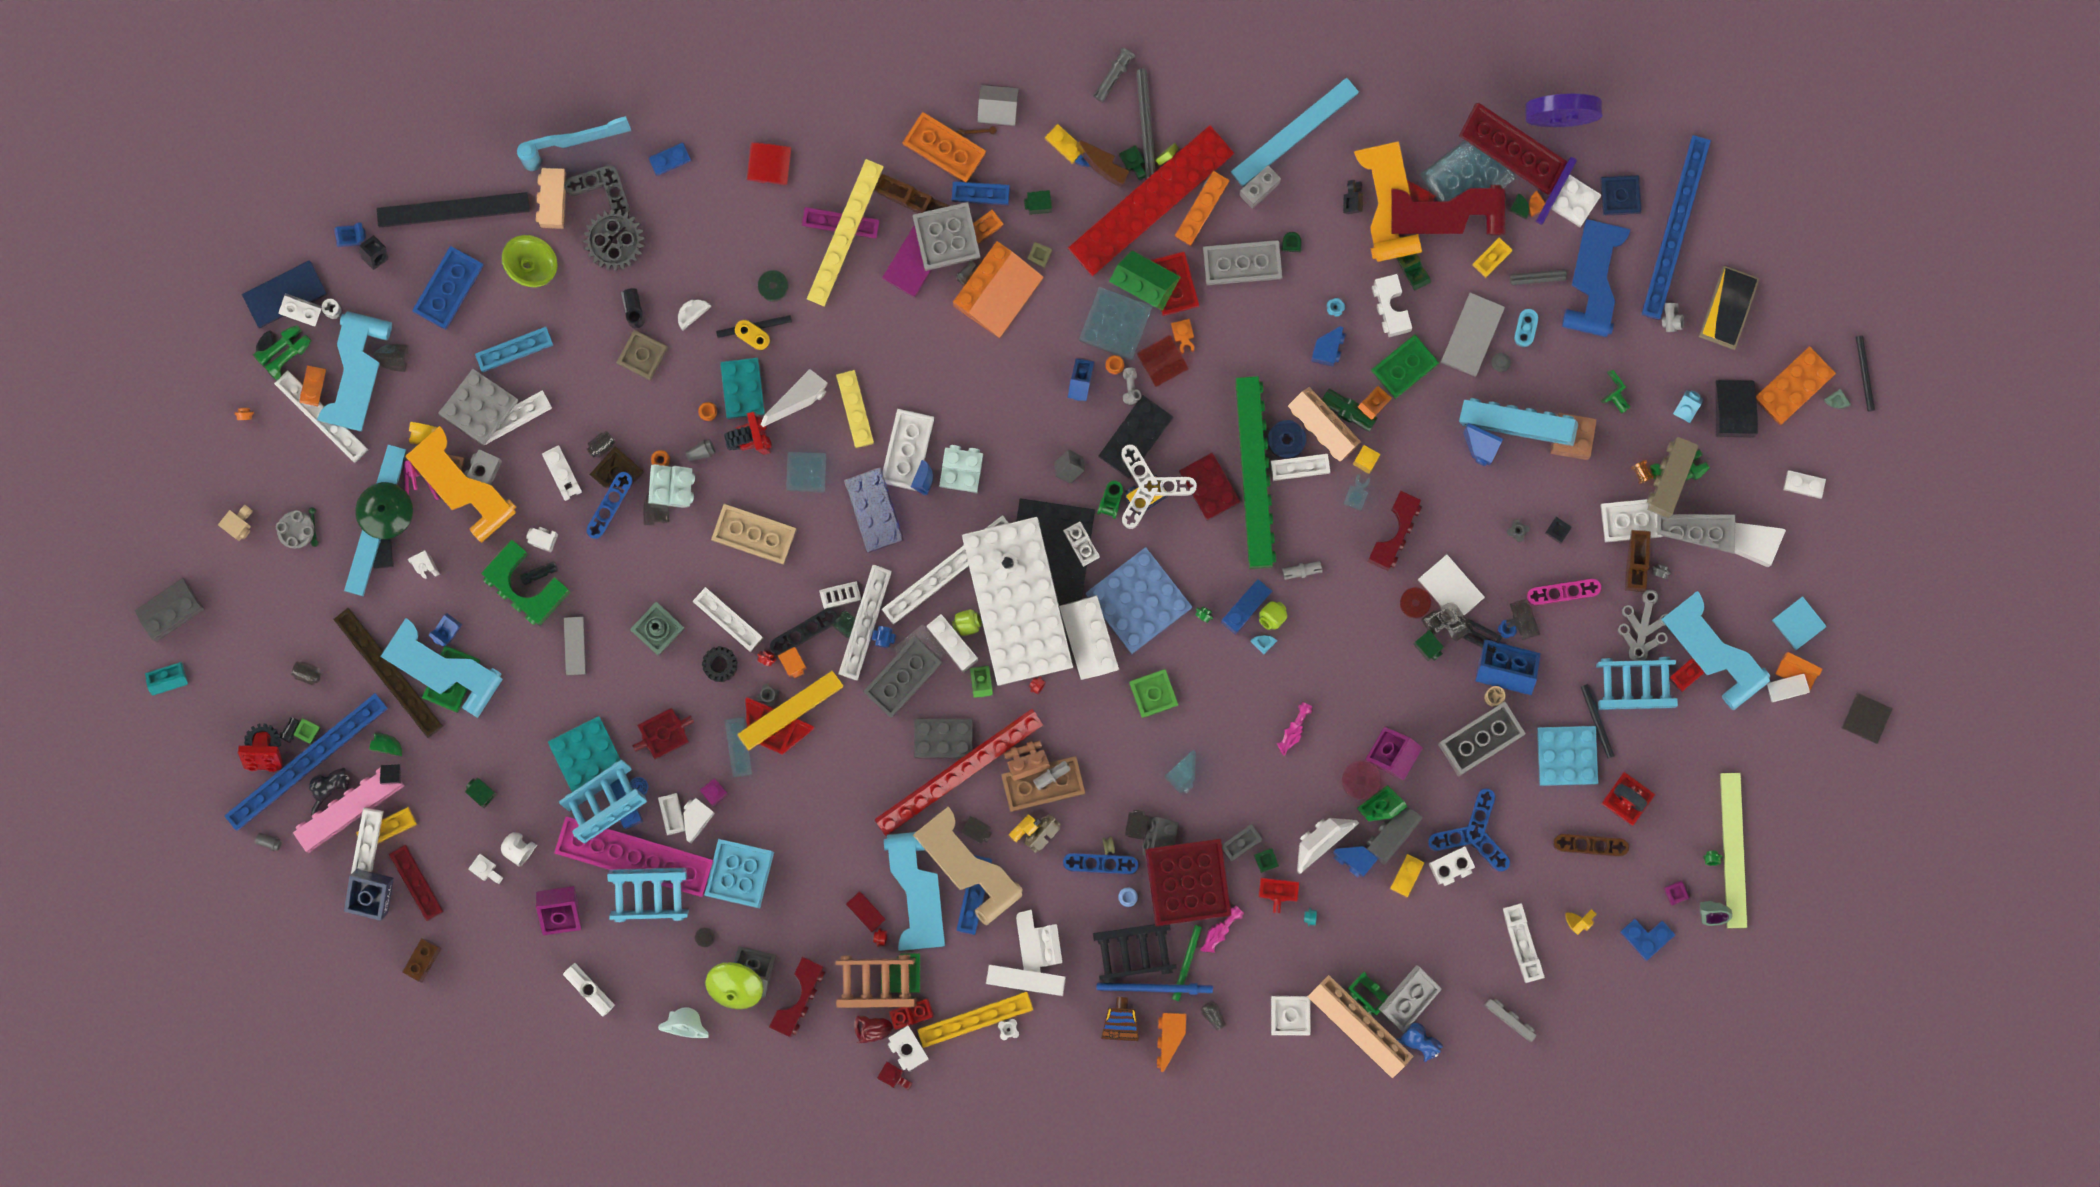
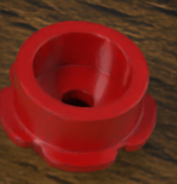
M1041 676L1039 678L1034 677L1029 684L1030 692L1038 695L1044 688L1046 681Z
M879 928L878 932H874L873 942L877 943V947L886 946L887 931L881 930V928Z

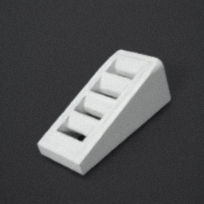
M857 581L819 590L824 610L862 600ZM851 587L853 588V592L855 595V597L851 598L849 592V588ZM845 589L847 595V599L845 600L843 599V595L841 592V590ZM834 592H838L840 601H836ZM830 593L832 603L828 602L826 594Z

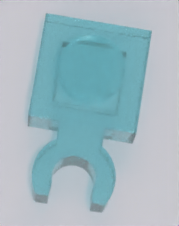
M1358 474L1355 478L1356 487L1350 485L1343 504L1361 511L1368 494L1363 489L1369 485L1370 479L1367 478L1366 483L1361 484L1359 482L1360 475Z

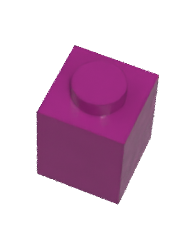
M715 778L700 789L701 793L713 807L729 795Z

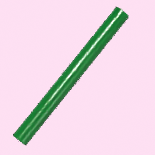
M1194 926L1176 985L1185 984L1202 929L1200 926ZM1174 992L1172 1000L1180 1001L1182 993Z

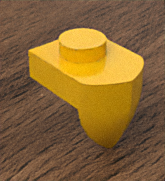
M1592 909L1583 918L1574 913H1565L1569 927L1577 935L1583 929L1587 931L1595 923L1592 919L1597 915Z

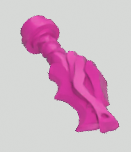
M1304 702L1298 706L1300 712L1295 722H1291L1290 727L1284 729L1285 735L1280 743H1276L1284 756L1288 749L1299 742L1303 732L1301 730L1303 728L1301 726L1306 714L1312 713V706Z
M1237 906L1231 908V916H1228L1223 923L1220 921L1219 924L1216 923L1215 926H1211L1207 931L1205 944L1200 950L1205 953L1206 951L1215 953V946L1225 940V934L1229 932L1231 924L1236 919L1241 920L1244 912Z

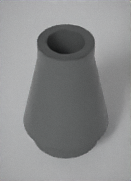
M704 439L686 451V456L691 462L712 457V454L716 452L711 440Z

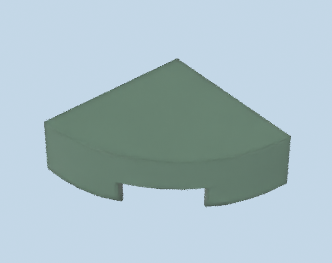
M1841 389L1823 400L1830 407L1837 409L1846 408L1851 405Z

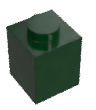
M1050 190L1027 192V198H1024L1025 210H1029V215L1052 213Z
M1430 630L1413 643L1427 661L1431 659L1435 661L1443 654L1441 650H1443L1444 646Z
M478 777L476 780L472 779L466 785L467 790L465 793L484 809L497 795Z

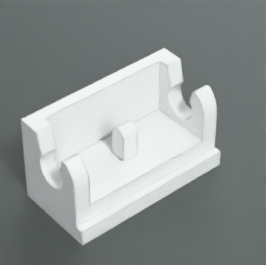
M426 551L408 559L416 572L424 579H427L424 573L427 569L435 577L440 574L431 555Z

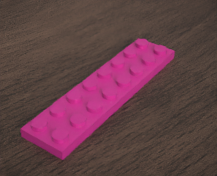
M565 817L554 854L608 870L687 868L686 880L681 882V891L703 898L713 860L610 829L604 830L584 844L572 832L579 826L576 819ZM663 880L661 886L673 889L671 880Z

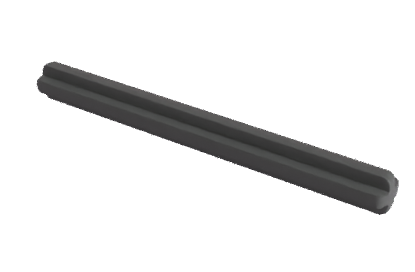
M1138 69L1136 73L1146 179H1148L1156 172L1147 70Z

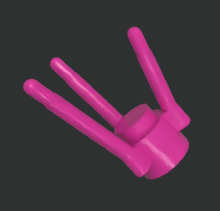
M408 460L404 462L405 469H403L405 491L409 495V478L412 479L414 490H417L416 477L420 476V473ZM426 481V483H427L428 487L430 488V490H431L433 496L435 497V499H436V500H439V497H438L436 491H435V490L432 488V486Z

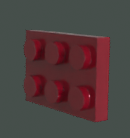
M1213 452L1179 470L1181 477H1190L1195 480L1197 487L1192 496L1206 521L1240 503ZM1188 481L1186 482V485L1190 491V488H1192L1193 485H1190V482Z

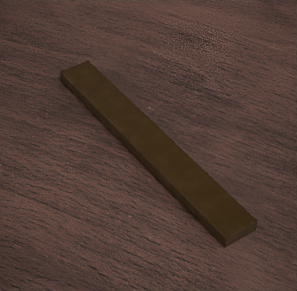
M349 608L333 619L428 739L444 727L397 667L381 657L384 651Z

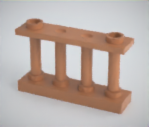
M852 955L841 956V959L836 960V965H843L842 997L836 1000L837 1008L914 1007L916 1005V997H911V994H909V964H914L915 958H910V955H899V958L852 959ZM870 964H881L882 994H880V997H873L870 993ZM889 964H901V994H899V997H892V994H890ZM851 965H862L863 994H861V997H853V994H851Z

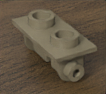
M1050 814L1040 820L1041 826L1031 836L1027 835L1024 844L1034 853L1040 852L1048 843L1044 838L1045 835L1052 839L1060 830L1061 824Z

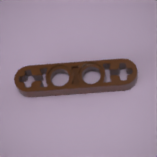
M1559 834L1553 840L1554 848L1560 852L1621 857L1629 851L1628 842L1618 838ZM1562 837L1565 842H1571L1570 838H1574L1572 843L1573 850L1570 849L1571 845H1564L1563 848H1560V844H1557V841L1561 840ZM1583 839L1586 841L1587 846L1584 850L1577 848V840ZM1597 841L1605 842L1606 849L1603 852L1596 849ZM1609 841H1612L1611 846H1617L1619 842L1622 843L1625 850L1618 853V849H1611L1612 853H1609Z

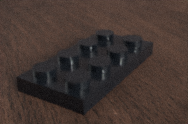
M1142 395L1098 457L1130 479L1132 474L1122 459V449L1127 445H1133L1144 459L1174 417ZM1126 450L1127 454L1125 457H1130L1133 461L1129 463L1130 466L1140 461L1139 458L1137 460L1134 459V451Z

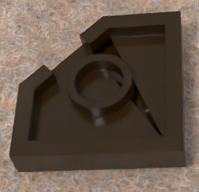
M614 446L589 475L604 488H610L615 477L620 472L630 473L633 478V485L644 471ZM626 475L624 477H619L621 483L618 487H622L625 483H629V481H627L628 477Z

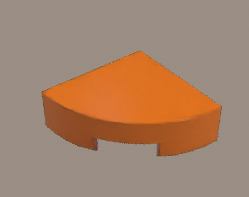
M1535 191L1529 200V214L1531 217L1541 212L1546 203L1538 191Z

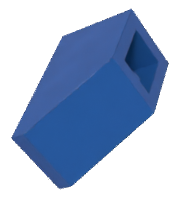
M1339 326L1316 340L1311 362L1331 367L1334 366L1335 362H1339L1341 351H1338L1339 344L1344 343L1346 333H1342L1344 327Z
M1364 846L1339 848L1333 852L1335 855L1334 859L1341 865L1345 863L1349 866V872L1357 878L1359 875L1363 878L1378 860Z

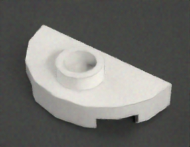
M690 300L684 303L678 315V324L682 331L712 306L704 300Z

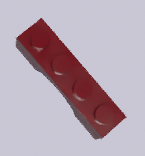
M1400 490L1391 509L1398 520V532L1389 541L1376 542L1367 562L1386 571H1389L1390 567H1395L1398 561L1396 554L1398 550H1403L1406 543L1404 536L1406 532L1410 534L1415 524L1411 521L1414 515L1418 517L1422 506L1419 505L1420 499Z
M804 957L801 958L794 973L801 984L800 999L789 1009L777 1010L769 1028L790 1038L792 1035H797L801 1026L798 1022L801 1017L804 1018L809 1009L806 1005L809 999H814L817 992L815 986L817 982H822L826 973L823 971V966Z

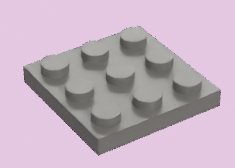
M968 202L913 215L925 271L981 258Z
M472 369L438 414L484 446L518 403V399Z

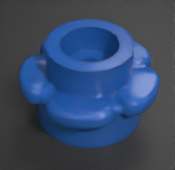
M1503 620L1501 625L1498 626V632L1501 633L1503 638L1513 637L1517 633V626L1513 621Z

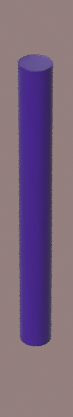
M1570 157L1536 220L1538 224L1543 225L1576 164L1577 159L1574 157Z

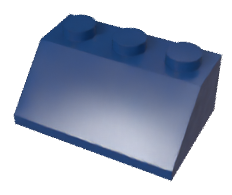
M1485 639L1475 681L1532 695L1537 681L1541 653ZM1487 646H1489V647H1491V648H1493V646H1495V647H1496V648H1495V649H1496L1495 652L1492 653V652L1488 651V650H1487Z

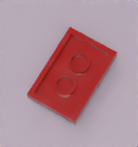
M1185 251L1151 260L1181 277L1164 309L1161 310L1162 316L1199 307Z

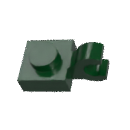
M1136 145L1119 153L1125 168L1129 171L1133 169L1138 180L1146 177L1141 167L1144 164V159Z

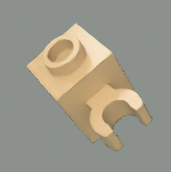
M246 505L240 509L237 515L229 510L218 526L238 541L245 539L250 533L249 529L251 527L245 522V519L250 516L253 510Z

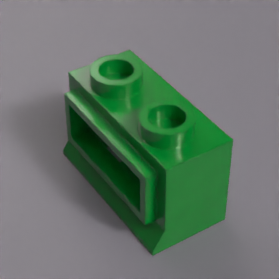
M1362 972L1348 987L1350 991L1348 994L1355 1001L1359 1000L1364 1005L1363 1008L1370 1015L1374 1014L1377 1016L1380 1012V1006L1389 997L1365 972ZM1360 982L1381 1001L1376 1008L1354 989Z

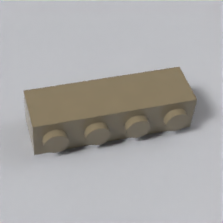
M1678 436L1674 441L1669 442L1666 450L1669 454L1667 459L1664 458L1660 465L1662 472L1660 476L1657 475L1653 486H1656L1654 493L1651 492L1649 494L1647 510L1666 518L1673 514L1699 445Z

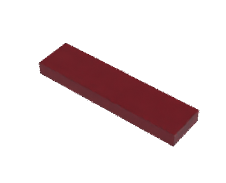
M407 845L390 853L391 860L425 920L429 921L443 913L441 905Z

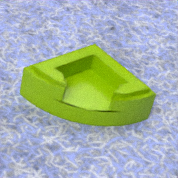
M1175 143L1172 144L1155 161L1162 165L1175 155L1179 147Z

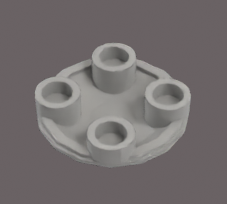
M298 510L285 514L276 524L278 538L286 547L292 549L306 546L314 535L312 519L306 513Z

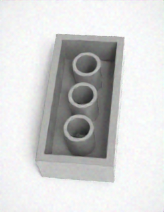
M1503 702L1439 742L1438 746L1459 777L1520 739L1526 733L1506 702Z

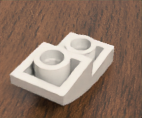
M1081 522L1063 530L1083 566L1100 558Z

